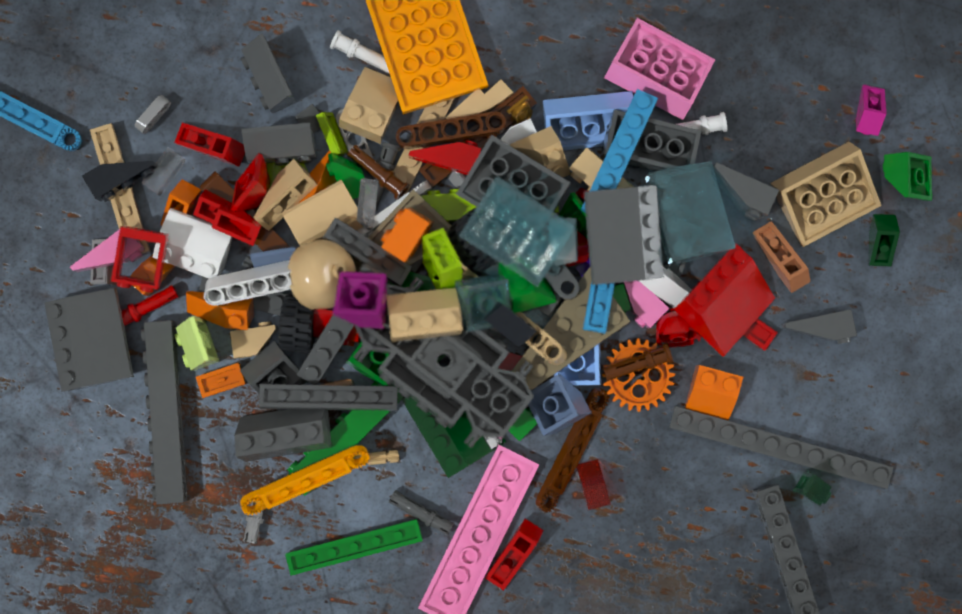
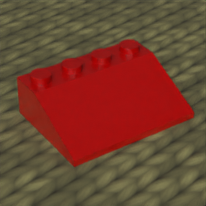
M736 243L716 262L673 310L724 357L773 302L775 297L754 260Z

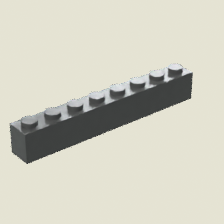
M175 321L144 323V328L141 329L142 341H145L146 350L143 351V362L147 364L144 382L145 386L149 388V395L146 396V407L150 409L151 418H148L147 426L148 431L152 432V441H149V452L153 454L154 463H151L150 470L151 476L155 477L152 497L153 500H156V504L188 501Z

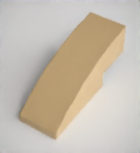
M499 80L485 94L480 89L474 91L445 119L491 112L510 97L513 91L502 80Z

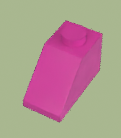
M863 85L856 115V131L865 135L878 136L886 117L885 89Z

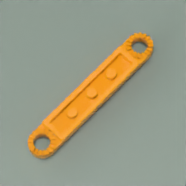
M353 446L248 493L240 500L242 512L247 515L251 514V516L253 514L257 515V512L260 513L266 508H273L351 473V470L358 467L361 468L362 465L365 466L369 462L368 451L364 446ZM357 454L362 455L358 459H353V457H355V455L357 456ZM252 501H256L257 503L253 506H248L249 502L252 503Z

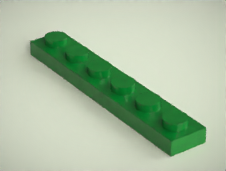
M418 519L287 552L285 556L290 576L422 542L423 538Z

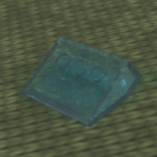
M712 161L672 167L647 174L645 178L647 186L656 185L660 234L669 266L736 249Z
M496 176L459 236L538 287L577 226L506 180Z

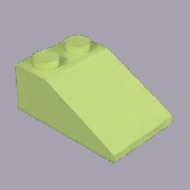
M192 316L176 327L175 339L178 346L183 347L185 354L182 355L186 368L190 367L191 371H196L220 362L204 319Z

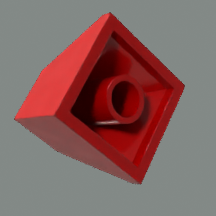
M257 154L236 181L231 204L232 211L257 209L269 190L270 178L262 154Z

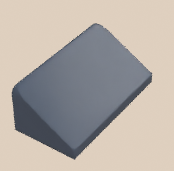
M288 247L253 253L250 257L254 268L290 260L297 248Z

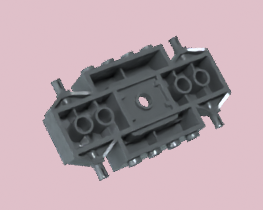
M415 277L410 286L406 288L387 284V295L417 292L423 282ZM388 307L384 328H363L355 325L362 342V347L353 357L356 360L359 357L358 361L362 362L371 351L389 354L378 369L379 377L387 384L391 385L392 383L399 388L398 392L407 399L412 398L417 402L416 405L425 413L430 412L436 417L435 420L445 428L446 426L452 428L465 411L473 429L464 443L468 444L473 438L468 445L471 448L481 436L502 439L534 397L525 381L527 374L533 366L530 364L524 371L529 364L525 361L516 373L497 369L509 353L506 350L507 346L499 339L494 341L488 336L489 332L481 325L476 327L469 322L471 318L462 311H460L462 333L459 335L391 342ZM440 355H447L451 360L450 365L447 367L439 366L437 363L438 357Z

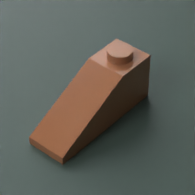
M772 221L752 232L779 278L791 293L811 282L808 267Z

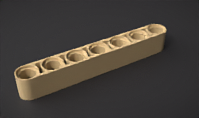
M462 264V290L488 312L492 310L498 301L510 309L505 298ZM474 279L475 284L471 288H467L468 281ZM491 293L490 300L483 302L484 295ZM522 312L515 313L536 330V333L525 342L553 365H560L565 362L567 353L563 346ZM541 334V341L533 344L534 336ZM559 348L558 356L550 358L551 350Z

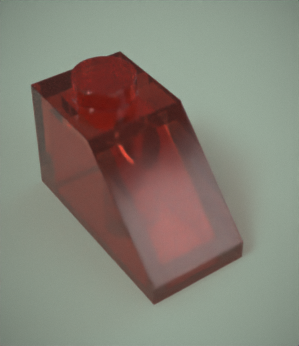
M598 459L578 464L576 468L586 508L591 510L611 505Z

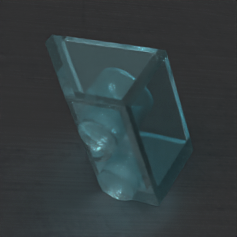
M495 274L455 281L460 313L466 331L493 328L484 319L498 301L511 310L507 278Z

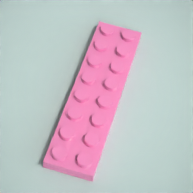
M498 445L418 609L428 614L467 613L539 464Z

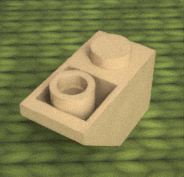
M271 321L258 323L256 328L230 331L233 357L239 359L257 356L277 333L278 326L272 325Z

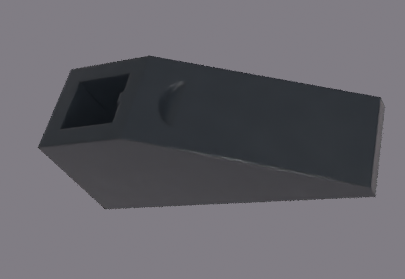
M153 161L100 164L82 175V178L96 200L107 202L116 196L115 193L119 190H127L136 184L134 181L139 178L145 179L155 173L154 169L158 168V165Z

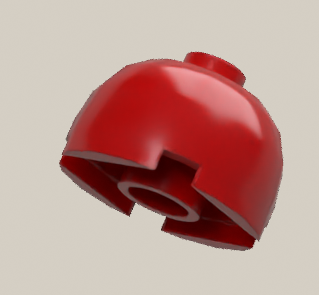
M673 309L665 313L657 322L656 343L660 346H663L662 342L668 343V346L672 348L693 345L695 339H698V342L701 340V336Z

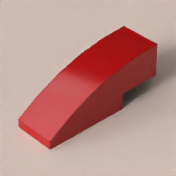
M205 189L199 197L193 215L213 223L211 228L254 246L262 225L245 211H232L231 202Z

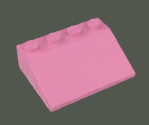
M637 18L604 78L627 91H632L633 94L639 89L657 97L658 101L655 106L683 120L699 93L715 59Z

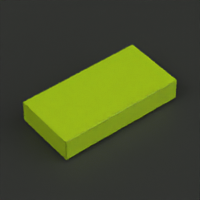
M332 112L317 114L316 118L331 153L338 156L348 154V148Z

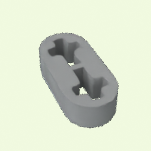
M159 95L138 118L134 125L135 128L142 134L147 133L168 110L171 102L165 96Z

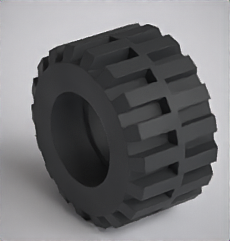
M473 208L454 222L448 233L449 241L459 260L463 262L464 266H469L471 270L483 271L490 268L505 257L510 250L509 244L511 240L508 237L509 232L505 229L504 223L478 208Z
M287 294L282 303L279 321V346L283 351L309 353L315 339L313 337L314 309L302 305L294 294Z

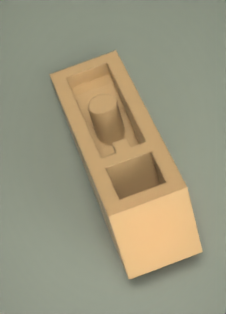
M293 159L277 174L253 218L269 231L283 218L282 213L297 205L318 184L307 170Z

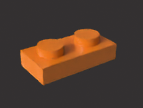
M240 363L196 376L202 398L246 385L245 377L240 371L242 369Z

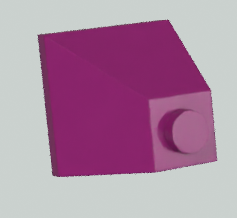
M340 272L333 314L359 327L384 328L387 311L386 274Z

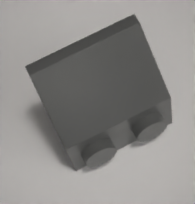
M275 341L240 370L249 385L258 393L260 392V384L303 385L307 382L305 379L297 376L299 367L285 351L281 350Z

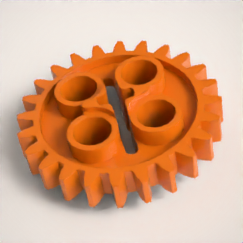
M639 338L636 339L635 345L630 340H627V347L620 343L618 344L620 351L612 349L614 357L606 356L610 364L603 365L602 367L631 359L635 353L643 355V352L647 349L650 351L656 349L657 343L649 347V340H645L644 344L641 345ZM667 363L655 366V369L660 373V378L656 382L649 379L648 374L651 369L647 368L641 375L643 379L635 380L627 390H624V386L635 377L634 373L628 374V378L624 382L615 378L603 383V386H610L607 394H614L613 402L618 399L621 400L619 407L628 404V411H631L633 406H636L637 412H640L641 406L644 405L645 409L649 411L650 403L658 407L657 399L664 402L665 398L662 394H671L667 386L674 385L672 381H669V377L675 376L674 373L669 372V369L673 368L674 364L667 365ZM636 385H641L644 388V394L640 398L635 397L633 394V388Z

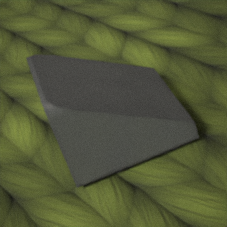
M313 104L295 116L299 124L310 123L314 133L321 129L316 118L319 112Z

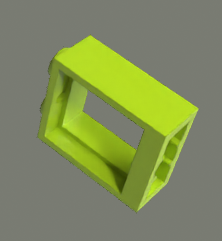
M442 228L422 236V263L435 289L456 288L457 293L461 292L462 264L444 229Z

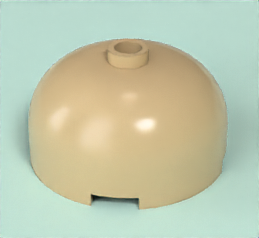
M315 240L300 245L293 252L288 264L292 285H290L291 291L302 305L310 309L322 310L333 308L340 272H356L351 255L342 246L330 240Z

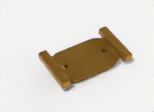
M527 95L507 110L509 115L512 113L513 126L530 119L533 110L527 101L529 99Z

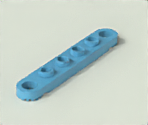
M0 91V117L64 150L75 151L80 148L82 136L78 131ZM68 134L75 135L76 142L72 146L65 144L64 140Z

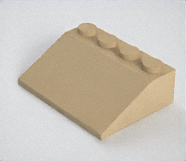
M851 142L841 145L770 183L772 187L779 190L776 199L802 247L882 206L861 149Z

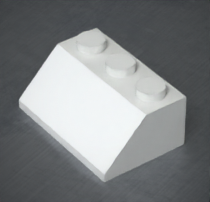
M170 208L160 230L162 233L169 234L164 262L206 278L219 276L225 269L233 237L211 228L212 223ZM160 243L155 244L153 258L158 259Z

